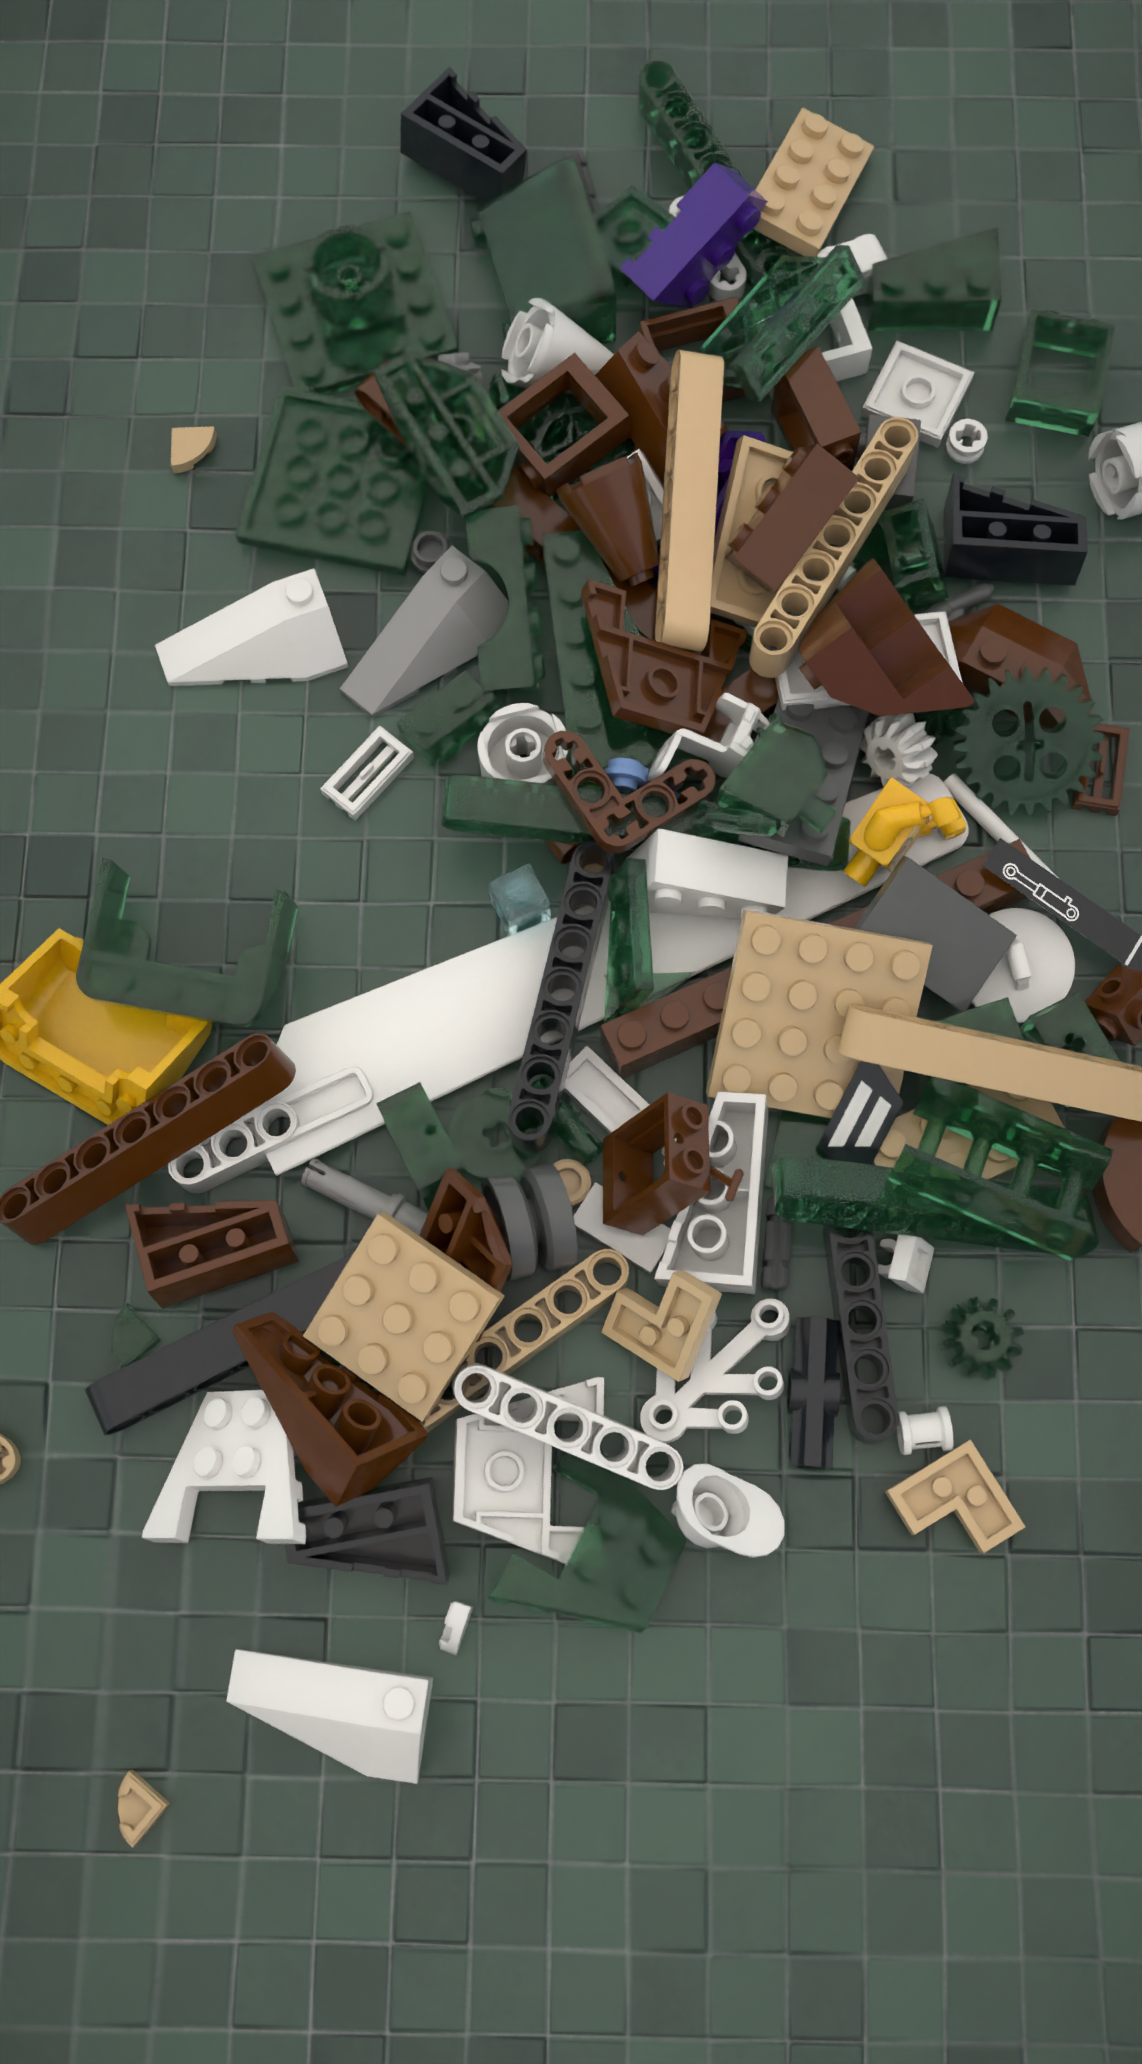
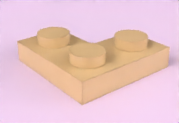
M683 1269L672 1273L659 1307L626 1287L617 1291L601 1333L680 1382L689 1377L722 1293Z
M971 1440L964 1442L885 1491L911 1535L917 1534L954 1511L980 1554L987 1552L1025 1528L1024 1523Z

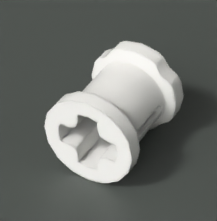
M946 1406L937 1407L936 1412L907 1415L904 1411L898 1412L896 1431L901 1454L910 1455L912 1450L941 1447L943 1451L953 1450V1430L950 1414Z

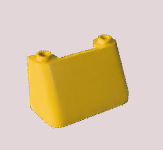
M58 928L0 984V1060L109 1125L183 1077L208 1039L212 1029L213 1018L207 1015L200 1007L186 1003L175 1004L167 1015L97 975L92 947L85 940L74 937Z

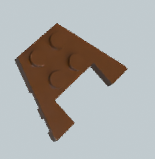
M588 579L581 588V597L613 716L670 734H674L677 730L684 728L702 736L717 705L716 703L723 691L721 688L735 664V656L738 649L746 639L747 630L710 619L708 639L702 655L624 631L626 591Z

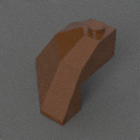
M874 558L867 562L814 618L798 648L805 661L799 669L814 690L822 685L831 698L878 716L965 708L975 702Z

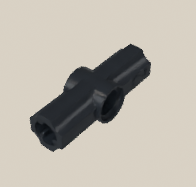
M797 1317L795 1319L793 1369L789 1371L787 1387V1413L791 1414L788 1452L789 1467L815 1470L832 1469L834 1417H837L839 1413L841 1392L840 1373H836L838 1320L825 1317Z

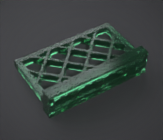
M836 245L826 257L782 256L696 351L697 353L723 357V386L742 388L748 400L761 402L866 283L850 246ZM788 272H794V273H792V274H790V275H788V276L785 277V275H786Z

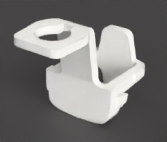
M724 693L719 697L716 708L731 720L719 743L684 728L677 730L659 751L648 773L647 781L651 782L665 772L677 748L709 761L708 765L713 769L714 773L730 781H736L761 750L769 733L770 723L761 714L760 708L752 703H746L729 693ZM752 730L758 732L754 742L750 735Z

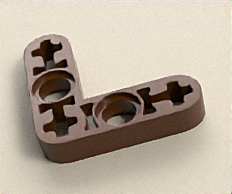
M571 731L556 732L548 738L544 747L543 762L547 771L596 843L609 853L627 851L650 837L658 828L663 829L697 808L710 797L715 785L713 769L704 761L689 759L623 798L578 734ZM558 746H561L565 751L571 748L574 750L572 763L578 773L571 781L567 778L571 777L573 769L565 758L555 759ZM686 774H689L692 779L700 776L703 779L700 791L698 792L695 787H689L684 790L679 796L678 801L681 803L679 805L674 792L684 785L687 778ZM593 781L602 788L603 798L595 803L585 802L577 793L578 786L583 782ZM651 795L659 796L666 801L668 811L663 816L652 817L643 810L642 801ZM628 808H632L636 821L625 828L624 838L620 839L617 834L609 837L606 834L609 821H612L616 826L623 824L629 820L631 811Z

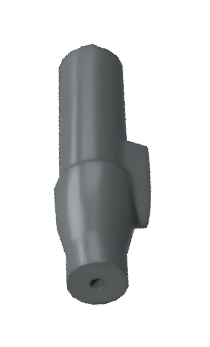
M982 582L949 599L937 602L923 613L946 611L948 621L965 615L964 610L989 599L994 592V586Z

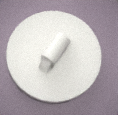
M1009 908L989 914L1015 933L1017 937L971 1004L986 1016L1006 1023H1025L1044 1017L1064 1000L1074 979L1075 958L1068 937L1053 920L1033 910Z

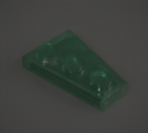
M627 858L618 871L612 874L609 879L608 899L611 902L604 1023L637 1009L654 990L645 859Z

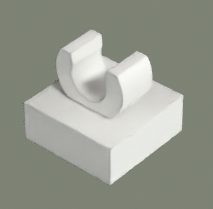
M899 1232L897 1241L893 1239L881 1240L880 1246L888 1252H894L890 1265L883 1266L878 1264L879 1274L892 1280L906 1291L924 1294L934 1247L917 1234Z

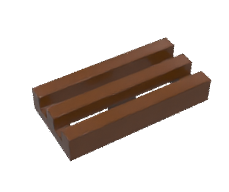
M1085 721L1081 729L1071 809L1081 810L1082 807L1090 808L1089 812L1099 813L1100 810L1108 811L1107 815L1117 816L1121 806L1130 728ZM1093 734H1099L1092 794L1087 796L1086 787ZM1109 736L1117 738L1109 799L1102 798Z

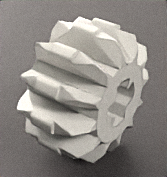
M913 713L880 716L868 724L867 728L864 729L865 736L861 741L860 748L866 753L861 762L869 764L872 769L870 778L880 776L885 787L892 777L908 788L929 774L932 770L931 764L938 754L930 747L936 737L929 736L924 731L926 721L916 723Z

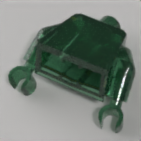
M772 714L769 717L771 723L766 730L761 727L756 728L759 739L720 787L716 804L720 807L714 809L707 800H700L697 807L705 816L701 819H689L697 833L701 836H710L717 831L767 837L775 834L784 837L796 821L800 819L821 834L830 824L837 810L816 796L823 787L828 773L814 735L789 724H784L779 714Z

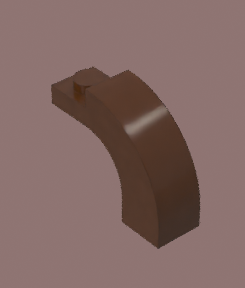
M1113 1116L1102 1131L1093 1153L1091 1185L1094 1201L1104 1224L1114 1238L1130 1253L1142 1246V1122Z

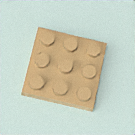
M381 1212L375 1217L303 1336L417 1419L424 1421L433 1411L505 1295L389 1214Z

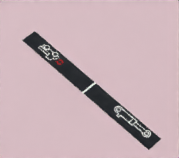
M1000 838L983 864L985 868L1131 969L1142 972V936L1003 839Z

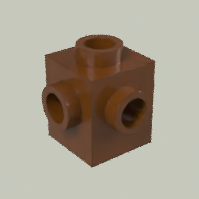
M1117 964L1084 1001L1083 1005L1093 1020L1091 1023L1092 1028L1099 1036L1107 1041L1112 1042L1116 1039L1135 1047L1142 1039V972Z

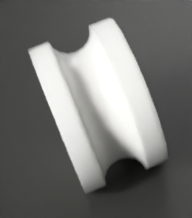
M961 419L954 423L946 442V451L952 460L961 464H970L982 456L988 438L987 430L983 424L973 419ZM962 436H967L971 438V447H966L962 445Z

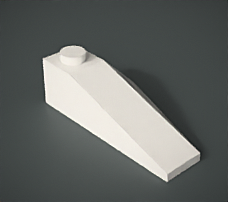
M314 568L274 581L155 645L169 686L222 684L225 680H250L251 683H266V679L291 678L292 682H304L348 668L338 633Z
M235 1649L226 1700L228 1703L365 1776L418 1783L433 1677Z

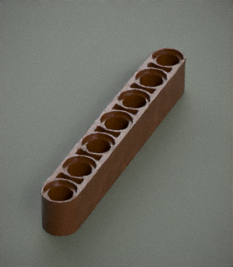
M255 1033L244 1038L7 1189L0 1196V1223L31 1245H38L47 1241L284 1091L295 1077V1064L267 1035Z

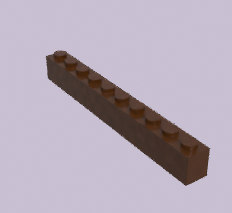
M1020 839L1009 843L1030 858ZM991 852L935 876L988 915L1028 898L983 866ZM869 906L829 924L854 929ZM732 967L600 1025V1040L615 1072L624 1079L716 1038Z

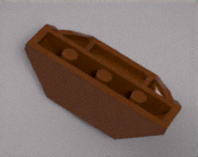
M998 603L948 621L962 683L968 692L1072 745L1093 708L1077 643Z
M448 1168L445 1170L419 1236L501 1293L513 1265L504 1231L485 1197L454 1168ZM484 1330L482 1331L476 1342L480 1341Z

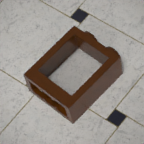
M737 296L639 322V332L658 351L722 335L733 366V370L725 371L723 375L722 402L760 391L763 367Z
M819 346L779 360L771 411L791 452H794L798 447L818 444L853 471L861 430Z
M573 353L491 415L495 430L492 440L505 458L513 456L520 464L518 469L525 482L533 490L539 487L550 498L557 493L556 489L566 483H571L631 437L629 414L576 353ZM569 390L599 425L550 463L546 464L517 428Z
M667 1092L603 1138V1224L643 1236L710 1193L708 1105ZM665 1146V1176L653 1183V1154ZM619 1174L624 1177V1182L620 1180Z

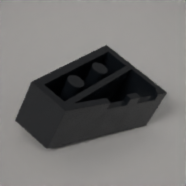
M450 67L401 113V154L499 212L524 188L527 149L496 116L490 118L480 107V99L473 91L467 93L457 82V74Z
M956 474L952 475L944 506V577L1076 585L1088 553L1086 516L1033 499L1029 505L1004 497L1005 490L992 487L989 492L965 484V477Z
M432 1477L375 1487L373 1490L337 1507L328 1497L297 1503L299 1522L305 1524L306 1540L305 1544H285L288 1563L349 1572L354 1570L383 1574L385 1577L420 1579L431 1581V1583L447 1585L450 1574Z

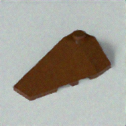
M273 1311L234 1325L232 1333L301 1464L335 1507L373 1490L426 1441L429 1433L411 1413L383 1393L378 1394L357 1380L358 1375L347 1367L340 1368L320 1354V1348L306 1339L302 1331Z

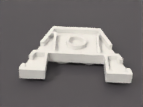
M604 1377L592 1378L584 1382L549 1391L551 1394L598 1414H604ZM530 1397L509 1403V1415L514 1419L528 1417L533 1411V1398ZM567 1412L558 1416L555 1422H579L575 1413ZM472 1414L455 1420L451 1521L582 1571L600 1574L601 1527L550 1525L552 1446L478 1414Z
M263 1390L206 1393L142 1534L143 1539L155 1543H188L199 1491H265L256 1539L268 1544H305L306 1528L305 1524L299 1522L297 1503L303 1501L302 1483L295 1478L294 1456L297 1454Z

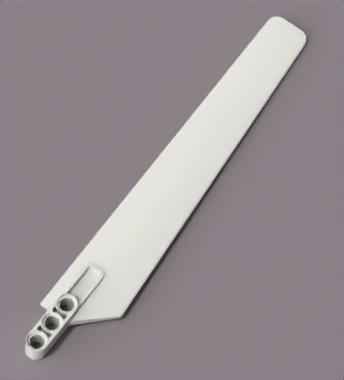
M930 773L919 782L908 787L909 790L928 803L942 797L953 798L944 782L939 777ZM883 788L845 803L828 867L788 855L786 905L776 915L809 921L884 885L892 872L882 865L866 887L843 872L859 850L849 842V839ZM962 814L967 826L963 834L945 840L940 828L933 829L930 836L918 837L905 856L923 866L961 848L968 837L969 831L964 815ZM742 843V844H740L741 846H746V847L756 848V849H760V850L775 852V851H771V850L764 849V848H761V847H757V846H754V845H751V844H747V843ZM623 891L611 895L578 1031L734 957L741 920L622 910ZM586 905L573 910V912L579 915H587L595 909L592 906ZM557 917L285 1024L276 1045L295 1064L296 1073L291 1084L281 1093L168 1163L169 1174L182 1188L190 1193L198 1194L213 1189L268 1161L275 1175L278 1176L522 1059ZM569 946L561 953L569 958H576L585 951L578 946ZM560 988L555 990L551 996L558 1001H566L573 997L575 993L570 989ZM548 1031L541 1036L540 1040L551 1045L563 1039L564 1036L557 1031ZM280 1117L290 1119V1127L287 1132L280 1136L269 1135V1126L275 1119ZM236 1138L247 1139V1148L244 1153L237 1157H228L226 1155L227 1146L232 1140ZM192 1159H203L204 1166L201 1173L194 1178H184L183 1171L186 1164Z

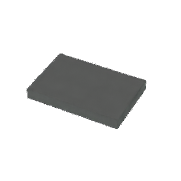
M906 856L901 858L854 927V929L929 942L933 945L924 987L963 1013L1017 937L1011 930Z

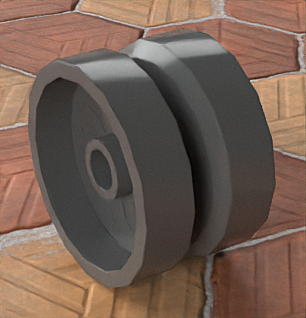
M552 1163L525 1168L520 1183L508 1172L483 1177L481 1194L485 1197L504 1231L513 1262L506 1279L510 1282L533 1276L538 1261L549 1271L575 1265L578 1244L572 1207L562 1178Z

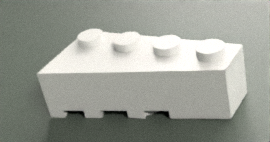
M717 1093L708 1119L710 1165L731 1178L737 1169H741L744 1175L734 1200L730 1202L725 1199L728 1186L710 1175V1193L677 1214L668 1236V1244L662 1261L659 1263L654 1277L660 1287L667 1288L672 1273L683 1269L719 1292L755 1294L769 1112L765 1094Z

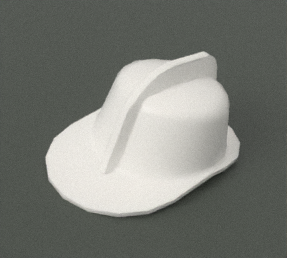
M695 1464L683 1472L677 1483V1500L673 1503L671 1513L676 1516L678 1526L684 1536L693 1544L704 1548L721 1546L737 1554L752 1558L767 1556L779 1547L784 1537V1519L779 1506L768 1493L709 1464Z

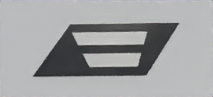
M860 1061L818 1143L854 1198L904 1103L878 1064Z

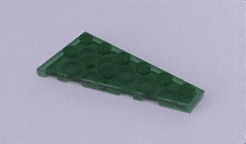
M582 530L542 534V549L566 731L576 733L583 739L603 770L608 767V761L613 758H630L641 762L649 769V773L662 746L673 734L613 716L581 597V588L588 579L613 587L615 585L598 552ZM625 606L624 631L641 636ZM571 748L569 750L570 764L573 769V778L578 773V771L572 763L574 750ZM677 748L664 773L689 759L706 761ZM686 774V779H692L689 774ZM586 781L578 786L577 791L602 788L593 781Z

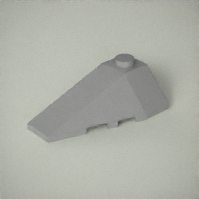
M451 546L422 576L340 687V692L372 718H375L418 694L419 688L442 675L446 678L457 672L458 666L478 656L480 659L493 652L521 622V617L487 572L454 546Z

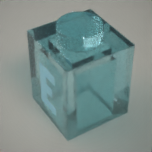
M530 863L488 882L491 902L509 936L551 919L550 901Z

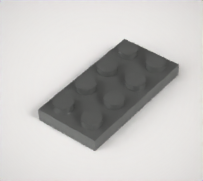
M778 697L766 742L770 740L777 749L757 771L738 841L828 867L869 712L852 706L814 709V704L787 705L786 710H782L780 697ZM800 770L817 787V792L814 796H807L800 803L797 811L788 819V829L784 834H779L759 824L757 820L758 812L768 794V790L789 772Z

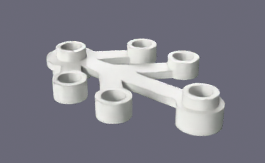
M764 1299L758 1302L752 1309L751 1322L711 1359L712 1329L717 1323L715 1312L692 1367L690 1380L680 1390L676 1392L675 1379L657 1369L656 1395L646 1401L640 1414V1422L644 1432L665 1443H669L679 1439L687 1429H723L730 1434H738L744 1431L748 1425L749 1416L744 1405L738 1401H727L719 1409L691 1407L704 1395H759L765 1400H774L782 1394L784 1381L781 1373L773 1367H763L755 1374L727 1373L762 1340L778 1341L787 1335L791 1327V1319L787 1307L776 1299ZM768 1310H774L779 1315L775 1322L765 1323L761 1320L762 1314ZM768 1376L776 1378L778 1382L774 1389L767 1391L760 1387V1382L763 1378ZM664 1409L672 1411L673 1416L668 1423L660 1424L656 1422V1415L659 1411ZM738 1410L742 1413V1418L737 1424L731 1425L724 1421L725 1415L729 1411Z

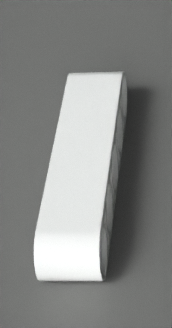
M475 1362L465 1364L458 1369L453 1377L452 1391L461 1406L471 1412L653 1489H669L677 1484L682 1476L683 1462L677 1450L650 1435L483 1364ZM474 1373L486 1376L489 1384L485 1396L478 1400L467 1399L463 1396L461 1390L464 1379ZM518 1393L530 1394L534 1402L533 1411L524 1419H514L508 1413V1403ZM567 1412L575 1413L579 1420V1427L575 1435L566 1439L557 1437L554 1432V1423L558 1416ZM611 1432L621 1433L624 1439V1446L620 1454L611 1458L603 1457L600 1452V1443L603 1437ZM655 1452H665L669 1459L667 1470L660 1476H649L645 1467L647 1459Z

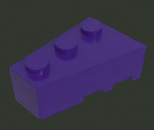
M714 163L676 204L681 212L663 231L656 226L647 236L653 243L635 262L628 257L619 268L653 301L692 308L705 298L710 288L709 283L717 272L730 263L735 254L734 248L744 234L750 232L757 225L761 218V210L768 201L734 169Z

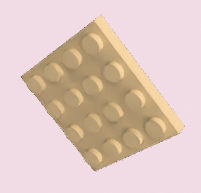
M744 909L706 1088L707 1096L716 1098L718 1092L765 1094L768 1102L767 1107L832 1118L860 1063V1060L838 1053L849 1005L867 1006L917 1017L933 945L929 942ZM879 1065L899 1094L904 1070Z

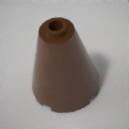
M638 453L632 454L628 459L625 456L580 476L581 481L571 486L566 483L556 489L560 501L619 582L628 579L632 587L656 576L653 567L659 565V554L642 461Z

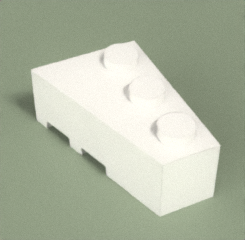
M658 828L626 858L622 910L742 920L744 909L776 915L786 905L788 855Z

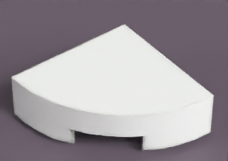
M454 1601V1603L450 1604L444 1622L446 1625L439 1640L440 1650L457 1656L473 1606L459 1601Z

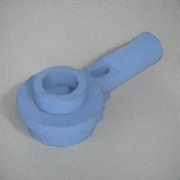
M613 758L608 761V767L604 769L621 796H628L649 783L647 781L649 769L634 759ZM675 791L674 794L677 798L678 804L680 805L681 803L678 801L680 793ZM656 795L647 797L668 808L663 798Z

